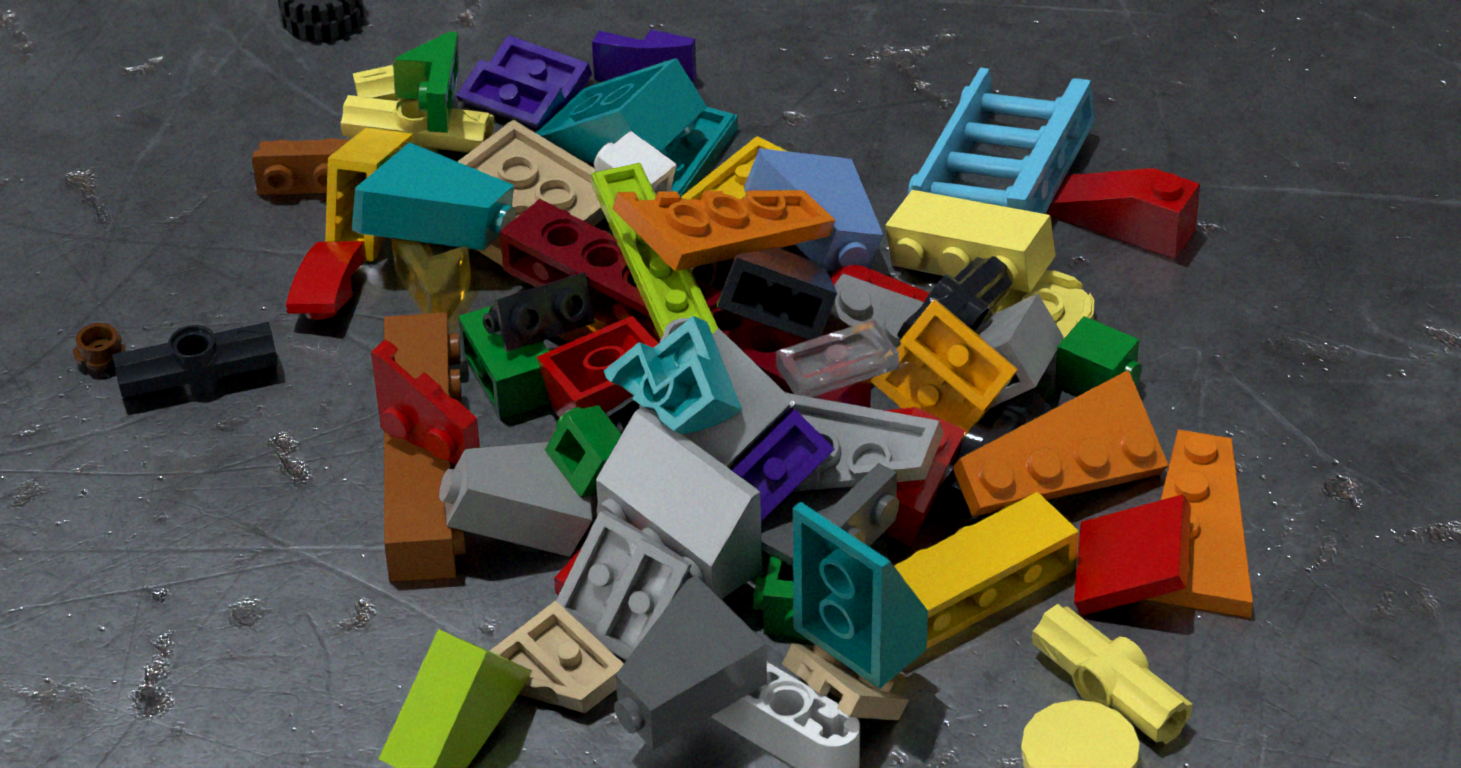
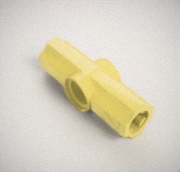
M348 95L343 105L341 131L342 136H347V138H353L366 127L413 133V144L434 153L438 150L469 153L493 135L495 124L494 115H490V113L452 108L448 133L428 132L427 112L419 111L418 99L399 98L397 101Z
M1057 604L1043 614L1040 623L1033 630L1032 644L1072 675L1076 690L1084 701L1098 702L1107 707L1111 706L1156 743L1162 741L1166 745L1180 734L1185 723L1191 718L1193 704L1150 671L1146 656L1133 641L1121 636L1111 641L1068 606L1063 608Z

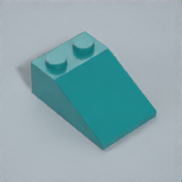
M674 58L584 88L541 127L536 134L579 160L594 163L597 154L606 144L610 142L615 144L630 131L666 156L668 152L665 147L671 141L681 139L695 128L693 120L707 108V105L678 59Z
M800 502L793 508L794 630L880 689L927 650L928 610L891 561Z

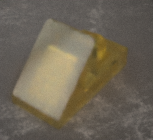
M391 238L395 272L422 314L447 312L449 321L471 284L467 247H460L434 256L428 244L421 246L418 241Z

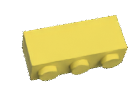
M912 190L885 225L892 266L942 276L949 274L954 278L977 257L985 259L995 256L1008 266L1007 273L1012 282L1009 289L1029 293L1056 256L1050 215Z

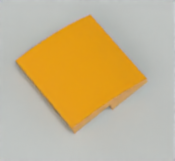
M934 299L899 341L901 344L871 379V383L901 408L917 407L966 430L961 441L962 443L969 429L974 423L980 421L1019 369Z

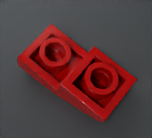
M316 242L304 257L293 279L286 301L287 314H306V317L312 320L326 319L336 315L337 311L353 296L351 275L367 261L365 242Z

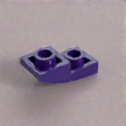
M650 29L644 40L598 31L592 40L594 80L607 81L674 58L678 59L691 82H694L697 77L696 45L693 38Z

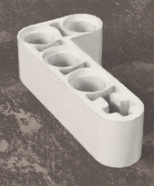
M768 662L767 684L710 716L795 768H859L860 723L857 717H849L837 708L838 703L819 694L813 688Z

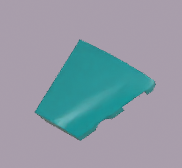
M695 316L688 319L654 348L639 342L604 370L606 379L611 383L622 386L634 396L633 400L642 407L657 413L660 421L673 431L681 434L692 433L715 426L743 410L707 321Z

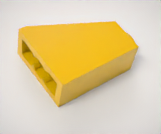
M366 127L328 157L325 242L364 241L367 260L374 261L377 258L386 237L360 234L352 230L355 187L409 142L413 144V133Z

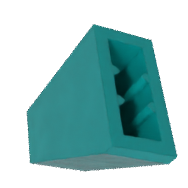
M409 142L355 187L352 230L366 235L485 250L500 236L499 231L515 219L516 209L512 206L514 185Z

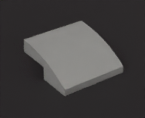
M718 328L712 335L743 410L715 426L682 435L727 468H730L795 403Z
M600 511L556 601L609 651L627 660L681 589L692 564L626 521L608 511Z

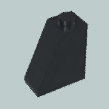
M774 247L735 255L716 306L717 308L818 343L838 293L823 264Z

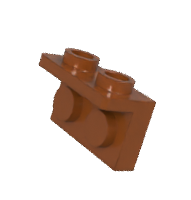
M328 138L324 140L260 142L259 150H255L252 155L257 195L327 193L328 157L351 139Z

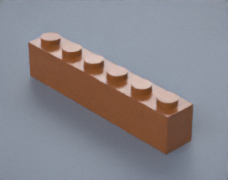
M447 312L384 316V339L398 348L395 362L415 379L423 372H426L441 385L448 396L462 401L460 369H451V365L461 364L459 333L449 334ZM384 430V547L389 582L456 578V555L466 554L465 531L446 525L445 502L440 501L439 490L445 472L448 469L454 470L457 464L439 459L429 451L404 439L395 438Z

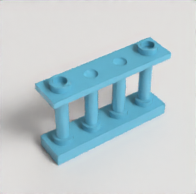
M980 68L970 86H966L963 89L959 105L919 173L912 176L908 194L912 190L1045 214L1096 120L1091 80L1072 78L1063 96L1057 97L1056 101L993 94L990 70L988 68ZM991 113L1049 120L1047 125L1042 126L1039 130L986 124ZM974 143L1032 150L1030 156H1025L1023 160L969 154ZM958 172L1016 180L1014 185L1008 186L1006 190L951 184Z

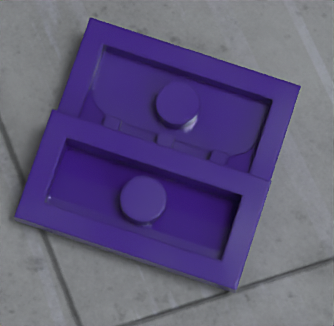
M508 35L490 62L481 59L478 61L457 92L456 98L459 102L509 120H515L520 124L539 130L583 89L592 76V72L587 62Z
M791 407L729 469L760 491L762 522L835 449L796 409L794 410Z

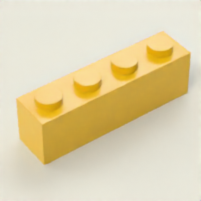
M1035 492L1016 503L1006 505L999 512L972 526L961 528L951 537L927 549H921L910 558L896 564L894 567L928 610L927 649L1075 571L1077 566L1079 530L1040 493Z

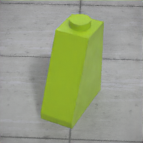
M438 629L378 760L395 768H467L527 683L532 670Z

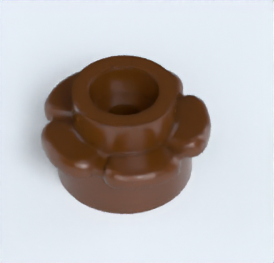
M94 323L85 326L77 333V347L73 349V355L79 364L86 363L87 367L93 370H106L114 365L112 354L125 352V345L121 344L122 338L113 326L106 323Z

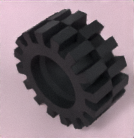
M278 0L283 28L287 27V32L291 35L299 32V38L305 40L308 39L310 34L314 35L315 41H323V35L329 34L331 39L339 38L338 31L341 30L345 34L353 31L352 25L358 26L361 23V17H364L363 0Z

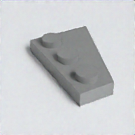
M786 393L795 403L792 408L796 409L835 449L792 492L855 486L878 463L896 471L897 482L926 479L944 434L940 421Z

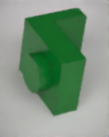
M771 556L767 576H757L754 590V610H763V634L807 639L794 630L793 581L783 580V561Z

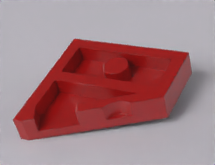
M384 339L371 351L381 429L387 431L395 438L404 439L429 451L435 457L448 460L454 464L458 463L465 449L480 448L477 417L458 400L448 396L441 385L426 372H423L416 379L395 362L398 348Z

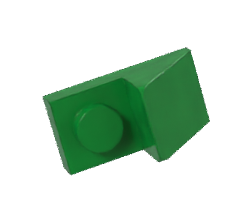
M446 32L398 56L393 62L395 96L402 99H418L419 111L427 112L428 132L448 133L459 75L458 32Z

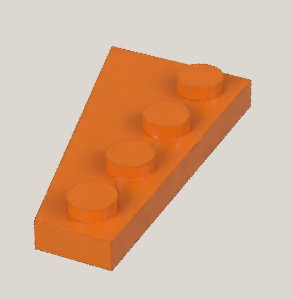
M749 190L746 192L744 199L724 194L723 191H704L701 199L680 200L681 197L677 191H657L655 200H638L639 198L635 192H618L612 207L661 257L663 262L674 271L735 258V255L774 247L781 248L829 237L836 221L804 190Z
M1127 370L961 457L953 466V470L970 513L974 517L1000 511L1006 505L1016 503L1035 492L1040 493L1046 500L1161 475L1169 464L1131 374Z
M1178 429L1161 500L1184 494L1191 506L1187 588L1145 600L1251 618L1253 599L1232 438Z

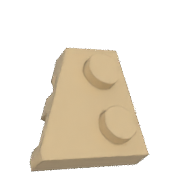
M556 600L490 650L532 670L527 683L518 695L582 713L589 711L617 689L616 674L623 666V663Z
M792 643L782 662L786 668L805 680L819 694L827 696L828 692L840 698L841 701L837 708L849 717L899 720L909 701L907 698L891 690L894 684L892 679L879 689L816 644L812 646Z

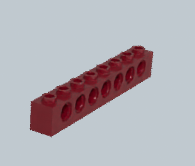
M542 199L537 200L499 231L504 271L534 287L586 272L595 319L611 325L633 316L660 343L661 339L615 237L610 233L600 230ZM696 279L718 328L785 393L867 408L871 407V367L820 341L816 343L717 308L716 304L722 291Z

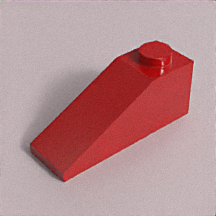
M1155 168L1066 175L1045 214L1176 259L1196 231L1200 183Z

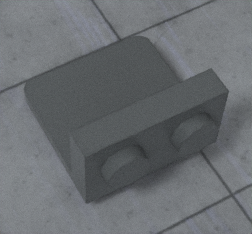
M878 463L852 489L840 487L791 492L761 522L762 550L793 566V508L800 502L870 547L896 521V514L899 509L897 472Z

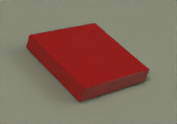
M1184 494L1081 522L1074 604L1081 615L1187 588L1191 506Z

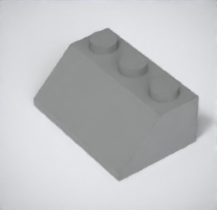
M641 407L635 411L596 479L597 514L600 511H608L677 553L692 564L684 583L688 579L697 576L722 600L762 571L760 491L687 437L673 431L650 410Z

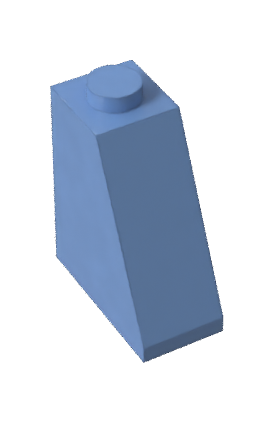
M759 148L744 185L745 192L749 190H804L836 221L829 237L795 245L810 260L823 264L828 271H836L840 266L845 268L849 265H861L870 268L884 235L852 159Z

